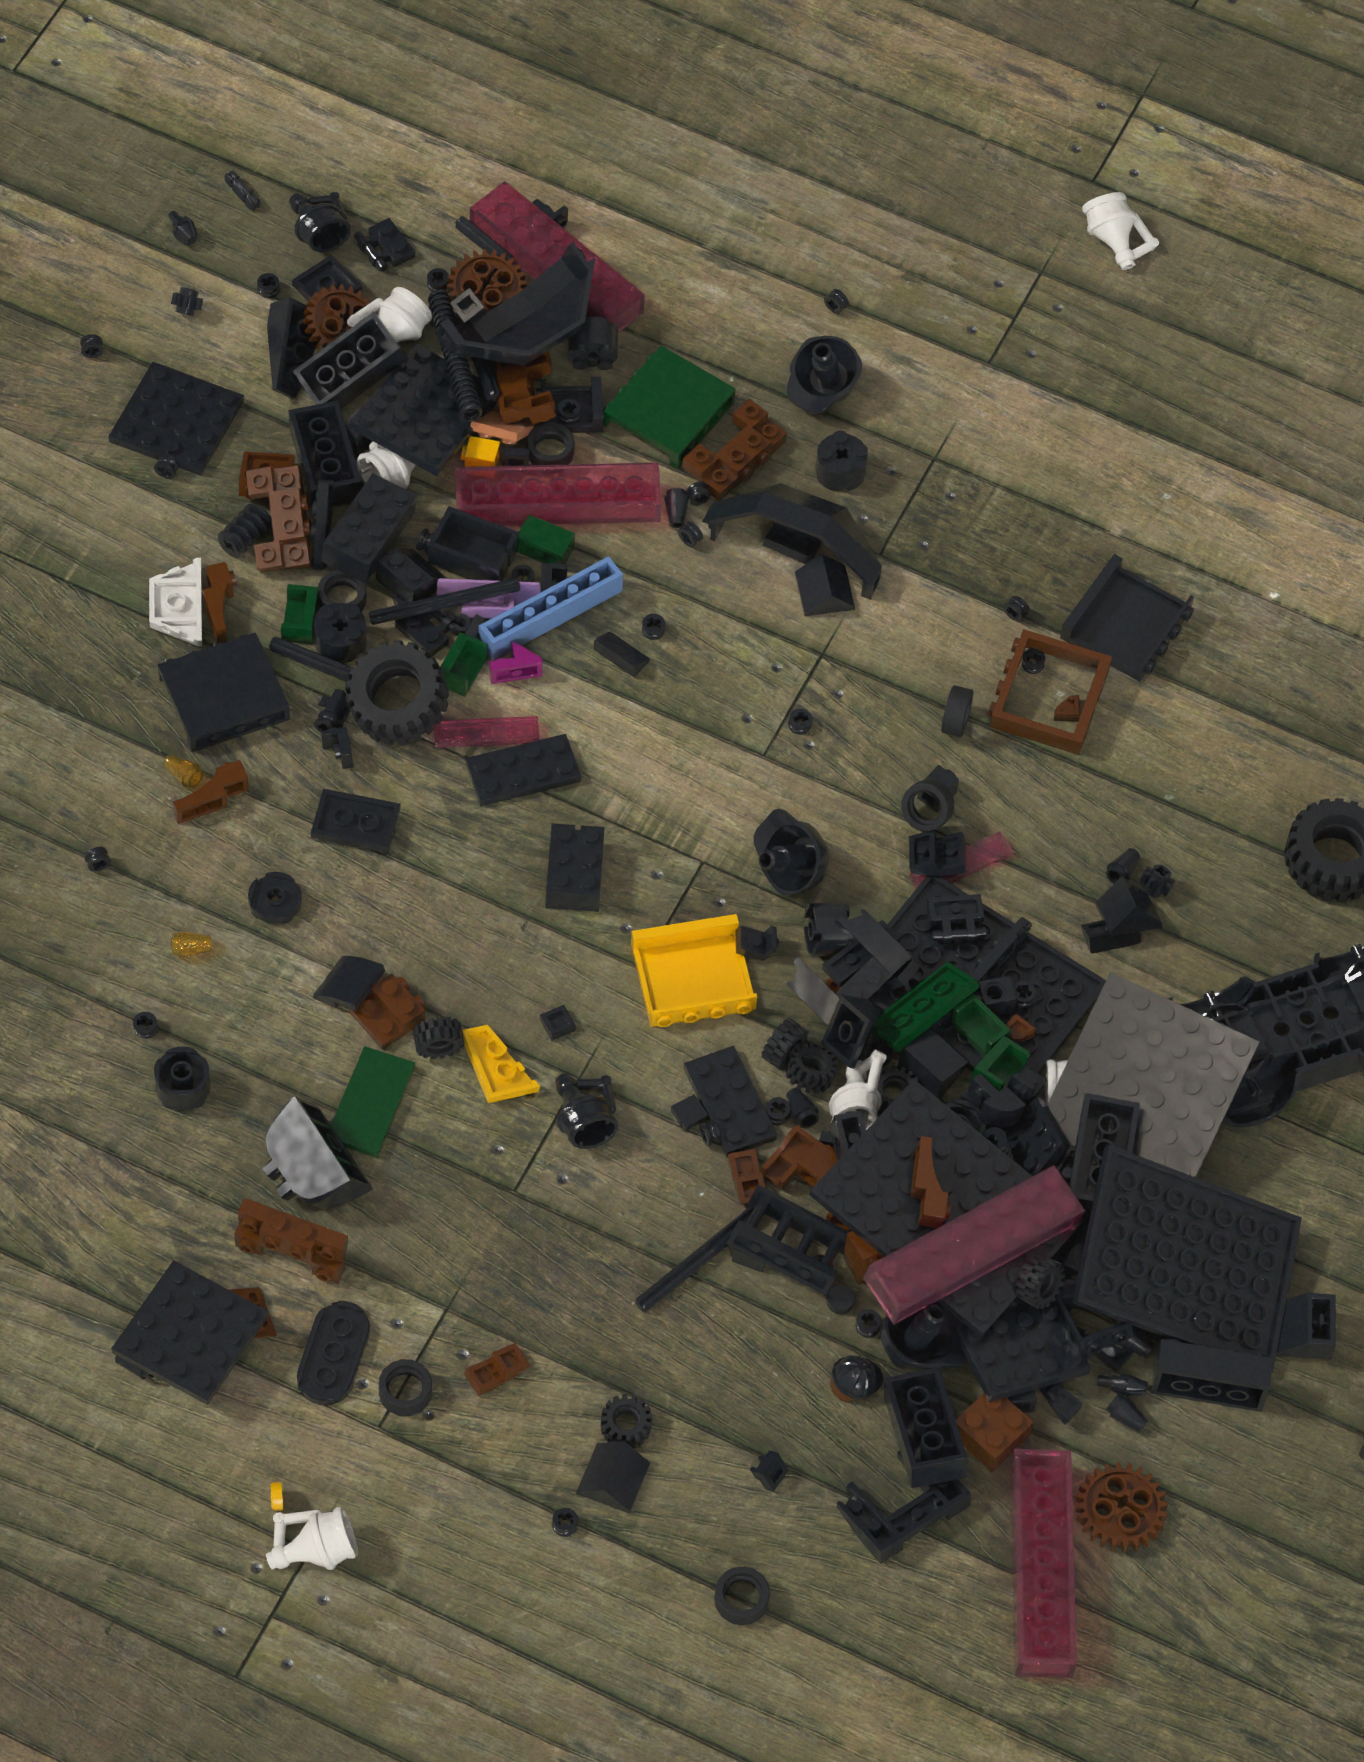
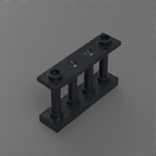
M757 1185L747 1204L754 1208L747 1224L738 1220L727 1245L826 1296L838 1273L831 1266L838 1252L844 1255L846 1237L849 1231ZM764 1214L779 1221L772 1236L757 1229ZM789 1227L804 1234L796 1249L781 1242ZM813 1240L828 1247L821 1262L806 1255Z

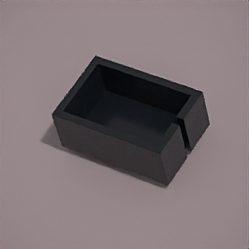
M448 506L428 544V562L475 580L503 581L508 571V566H511L519 550V532Z
M551 824L546 908L599 912L605 827L581 825L580 830H575V825Z

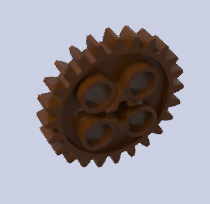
M483 249L482 255H479L474 250L472 258L465 254L464 262L457 260L456 267H451V275L447 276V292L449 293L450 300L453 301L470 288L475 291L473 293L478 299H481L483 294L481 303L487 311H490L527 287L525 273L521 272L520 264L514 266V258L505 260L506 253L498 257L496 256V250H493L491 255L487 254L486 249ZM496 270L497 272L491 278L492 273ZM478 271H485L486 273H484V274H479V273H477V272H478ZM500 281H507L508 283L502 284V283H499V282H500ZM489 300H495V301H497V302H496V303H489L488 301H489Z
M331 284L328 290L322 287L319 293L315 292L306 304L307 308L303 312L306 316L303 324L308 325L305 333H312L309 341H317L316 349L318 350L322 347L325 348L338 338L342 325L344 329L341 335L352 327L347 324V320L351 315L368 305L369 296L363 299L361 297V290L357 294L353 293V286H350L348 291H345L343 284H340L337 290ZM346 305H347V306H348V311H347V314L345 315V318H344V320H343L342 317H343V315H344L345 312H346L345 309H346Z
M1117 1462L1115 1469L1112 1470L1107 1463L1105 1464L1104 1472L1095 1468L1094 1477L1087 1474L1086 1484H1080L1079 1491L1081 1493H1077L1075 1499L1078 1502L1075 1512L1081 1513L1078 1515L1077 1522L1085 1523L1082 1530L1083 1533L1092 1531L1091 1541L1097 1538L1101 1539V1548L1106 1543H1110L1111 1551L1113 1552L1117 1545H1121L1123 1553H1126L1128 1545H1131L1134 1551H1137L1139 1542L1147 1547L1150 1541L1149 1538L1156 1540L1158 1536L1157 1531L1163 1530L1164 1523L1162 1521H1166L1168 1513L1164 1512L1167 1510L1168 1502L1162 1501L1166 1493L1165 1491L1157 1492L1160 1482H1150L1153 1474L1150 1473L1145 1477L1141 1475L1142 1467L1134 1472L1132 1471L1131 1463L1127 1465L1126 1469H1122L1120 1462ZM1116 1486L1121 1491L1115 1493L1109 1490L1108 1487ZM1142 1499L1146 1502V1505H1138L1134 1500ZM1104 1509L1109 1515L1102 1516L1096 1510ZM1130 1522L1134 1525V1528H1126L1122 1523Z

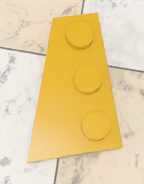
M488 1024L462 1030L464 1046L488 1104L539 1092L540 1085L535 1079H530L524 1072V1066L519 1061L516 1062L507 1052L508 1048Z

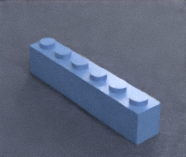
M608 556L479 625V640L488 644V655L494 661L511 651V641L522 646L622 592L623 573Z

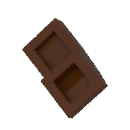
M755 1149L730 1153L727 1156L740 1205L748 1204L757 1185L765 1188L763 1174L760 1173Z
M514 1343L492 1352L489 1359L466 1368L464 1375L476 1394L480 1396L513 1379L528 1369L530 1364L517 1344Z

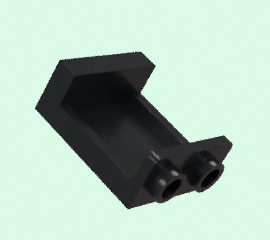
M591 377V386H546V379H541V388H536V395L546 391L551 392L555 401L556 417L546 422L538 423L554 422L562 424L571 433L603 432L601 377ZM574 399L580 404V419L576 423H563L559 420L558 405L562 400ZM571 409L565 410V412L568 411V414L573 413V411L571 412Z

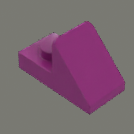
M511 641V658H499L495 661H489L491 684L541 677L542 658Z

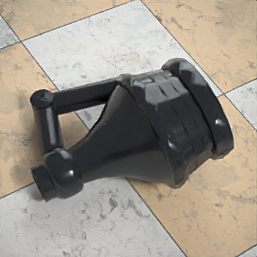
M338 192L309 199L299 193L293 194L290 197L291 209L299 215L295 224V235L299 241L308 244L311 249L317 252H329L339 248L348 240L351 227L347 221V215Z
M567 1073L559 1075L555 1080L556 1090L563 1097L564 1102L557 1115L556 1126L562 1133L568 1136L569 1142L579 1149H590L608 1142L618 1131V1121L612 1115L616 1112V1104L611 1077L604 1075L598 1079H580L576 1081ZM601 1089L603 1097L587 1094L580 1090Z

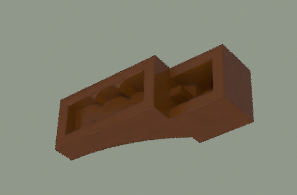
M226 562L206 566V580L209 588L202 589L203 604L216 643L227 642L224 611L228 598L233 597V586L237 585L233 570L229 571Z
M241 760L233 763L227 762L215 768L216 774L208 783L192 794L174 801V816L177 823L179 824L227 808L228 797L249 791L248 776Z
M921 1136L916 1146L910 1198L921 1199L918 1225L940 1229L944 1220H949L951 1203H947L948 1192L942 1191L935 1175L932 1161V1138Z

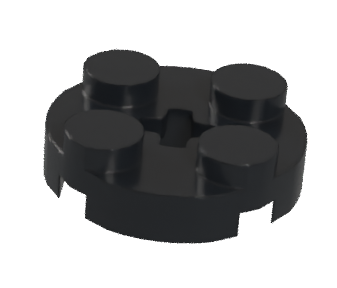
M266 873L265 877L259 880L257 878L250 885L248 903L251 913L255 918H259L264 922L289 923L292 921L293 916L298 913L302 904L300 886L298 887L295 879L286 873ZM274 893H277L281 900L273 902L271 899H268V896L273 897Z

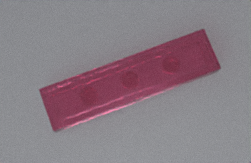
M538 716L443 720L440 724L435 723L433 725L435 748L525 744L540 740Z
M999 831L966 847V873L940 877L953 884L1013 856V850ZM909 874V880L915 889L926 877V875Z

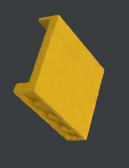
M737 914L632 931L631 947L650 1027H667L679 1022L693 1023L703 1018L711 1017L717 1019L728 1014H746L756 1010L757 993H753L745 957L736 954L735 930L739 928Z

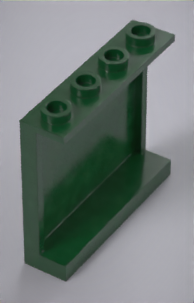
M661 345L655 353L651 352L641 369L637 368L634 371L628 384L620 387L614 400L606 403L603 408V426L607 427L611 421L669 454V465L678 469L683 464V458L701 443L734 404L736 388Z

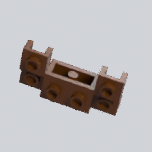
M548 351L524 366L496 361V383L500 392L496 402L505 424L518 422L526 417L530 418L532 424L546 422L556 417L555 401L551 392L546 391L535 395L534 379L543 378L552 373V361Z
M749 399L733 413L732 423L742 429V431L715 455L701 444L697 445L683 458L682 468L698 481L706 482L707 489L711 491V496L720 501L743 480L747 481L757 467L763 466L768 462L770 456L786 442L787 432L768 419L769 413Z
M295 465L277 469L265 467L247 470L248 495L252 499L269 496L274 536L273 542L254 545L257 570L260 573L313 567L309 538L312 523L310 519H307L306 510L310 509L308 495L304 494L301 468Z
M795 1125L777 1150L763 1164L761 1173L763 1177L781 1190L786 1187L795 1175L811 1187H814L837 1162L835 1149L830 1145H824L801 1127ZM830 1212L827 1214L826 1220L849 1232L852 1231Z
M244 1198L238 1210L239 1225L234 1233L236 1247L245 1253H256L258 1255H261L266 1247L269 1250L312 1264V1274L321 1281L339 1283L345 1270L348 1235Z

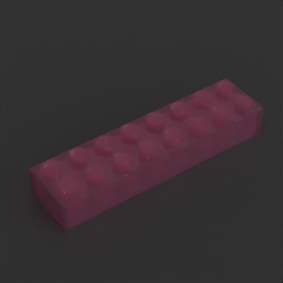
M506 181L470 207V221L514 256V263L516 265L520 264L521 269L533 279L539 277L558 261L572 242L584 252L587 261L595 258L586 317L608 319V324L613 326L614 323L617 325L619 333L644 313L645 294Z
M659 462L455 467L456 509L502 526L523 525L529 514L551 524L660 522L662 503Z
M1053 1165L869 1265L863 1279L892 1323L896 1324L925 1308L928 1304L936 1302L1078 1224L1085 1210Z
M1014 1449L1011 1461L1015 1676L1073 1678L1077 1662L1071 1451Z

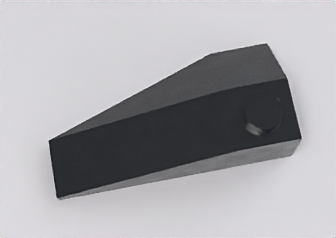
M288 297L270 303L267 333L272 388L274 391L293 399L296 397L301 386L293 371L314 356L318 342H310L309 339L312 333H305L308 325L303 324V320L306 317L303 312L307 306Z

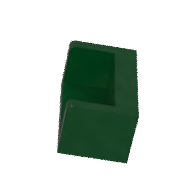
M530 514L519 530L518 553L542 563L565 564L574 550L575 533Z
M287 585V604L284 623L281 624V639L295 643H313L314 621L318 609V587Z
M461 632L459 633L440 666L449 691L466 697L488 659L487 643Z
M975 994L963 1001L953 1011L951 1025L983 1057L988 1054L1003 1036L1009 1039L1011 1030Z
M1003 1036L975 1067L970 1085L972 1079L981 1074L998 1091H1001L1007 1087L1013 1073L1018 1074L1024 1066L1026 1067L1030 1052Z

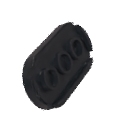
M337 1301L328 1307L325 1306L316 1315L297 1371V1384L301 1394L314 1404H336L346 1398L353 1387L370 1335V1322L363 1309L357 1304L348 1301Z

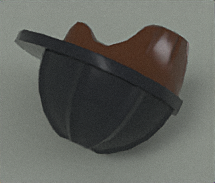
M849 1355L840 1358L833 1365L830 1388L833 1394L844 1402L868 1398L876 1393L883 1384L881 1369L868 1358Z

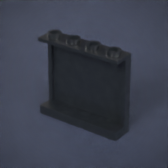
M1114 554L1063 623L1060 639L1076 646L1112 656L1111 667L1140 682L1145 674L1150 675L1152 673L1158 656H1164L1169 647L1168 642L1170 639L1175 640L1177 638L1183 621L1188 622L1194 612L1192 607L1194 596L1190 595L1187 601L1184 602L1121 568L1123 558Z
M256 632L249 635H241L225 643H216L212 647L200 651H192L185 656L167 659L163 663L158 664L159 680L164 682L187 734L191 753L290 720L289 704Z

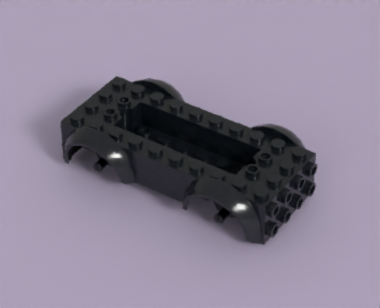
M1361 944L1354 945L1350 948V952L1324 958L1320 957V952L1315 953L1314 963L1258 982L1243 976L1222 991L1215 994L1214 991H1210V993L1208 991L1203 995L1204 998L1180 1004L1260 1041L1223 1122L1242 1128L1259 1125L1272 1119L1284 1110L1297 1091L1364 1070V946L1361 947ZM1324 1009H1335L1338 1012V1018L1332 1020L1325 1018L1323 1015ZM1309 1016L1313 1019L1314 1023L1304 1024L1301 1022L1300 1017ZM1279 1023L1285 1024L1289 1028V1033L1285 1036H1280L1275 1033L1274 1026Z

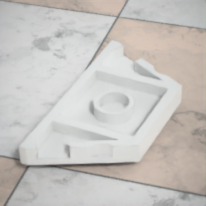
M201 558L193 559V563L180 569L177 566L165 574H159L149 579L150 628L196 646H202Z

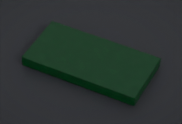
M946 962L879 1015L871 1035L898 1053L980 986L976 979L951 963Z
M364 1046L331 1123V1126L346 1148L378 1158L414 1072L415 1062Z

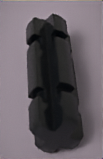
M235 171L225 174V182L229 187H233L232 190L242 202H246L245 205L249 210H255L260 206V199L256 194H252L253 191L242 179H239L240 176Z

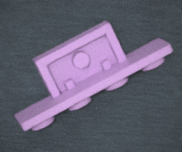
M439 578L437 580V596L499 581ZM519 582V592L463 604L462 614H466L470 619H473L476 614L483 618H494L539 594L541 584L539 582Z

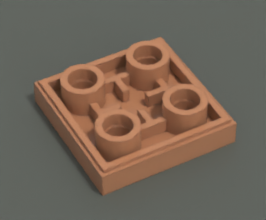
M492 410L485 416L471 421L472 431L478 432L480 437L501 438V441L506 444H516L517 441L525 439L529 432L537 426V423L532 424L530 420L526 419L505 424L500 412Z

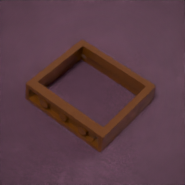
M1023 629L1021 637H1015L1011 649V652L1014 653L1013 659H1007L1003 671L1004 674H1007L1005 681L1000 680L995 693V695L999 696L997 703L992 702L988 711V716L992 717L990 728L1080 755L1110 670L1112 656ZM1026 648L1038 649L1045 654L1096 669L1074 733L1003 712Z

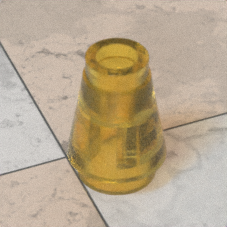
M173 754L169 755L164 761V768L184 787L194 788L202 780L203 771L198 764Z
M179 931L178 934H172V954L179 955L182 958L211 952V936Z

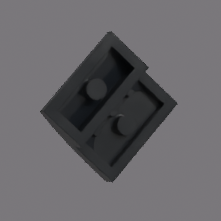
M775 522L764 538L763 546L807 564L813 560L823 542L815 536Z
M934 830L909 836L910 872L926 876H948L966 873V839L963 832L937 838Z
M342 956L313 997L335 1008L340 1004L357 1011L384 974V965L361 957Z

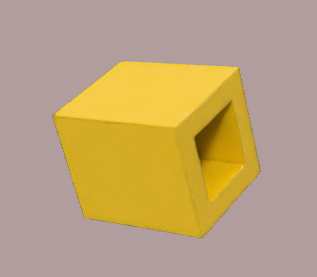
M470 436L468 446L463 445L461 460L465 461V471L489 476L495 475L500 457V441Z

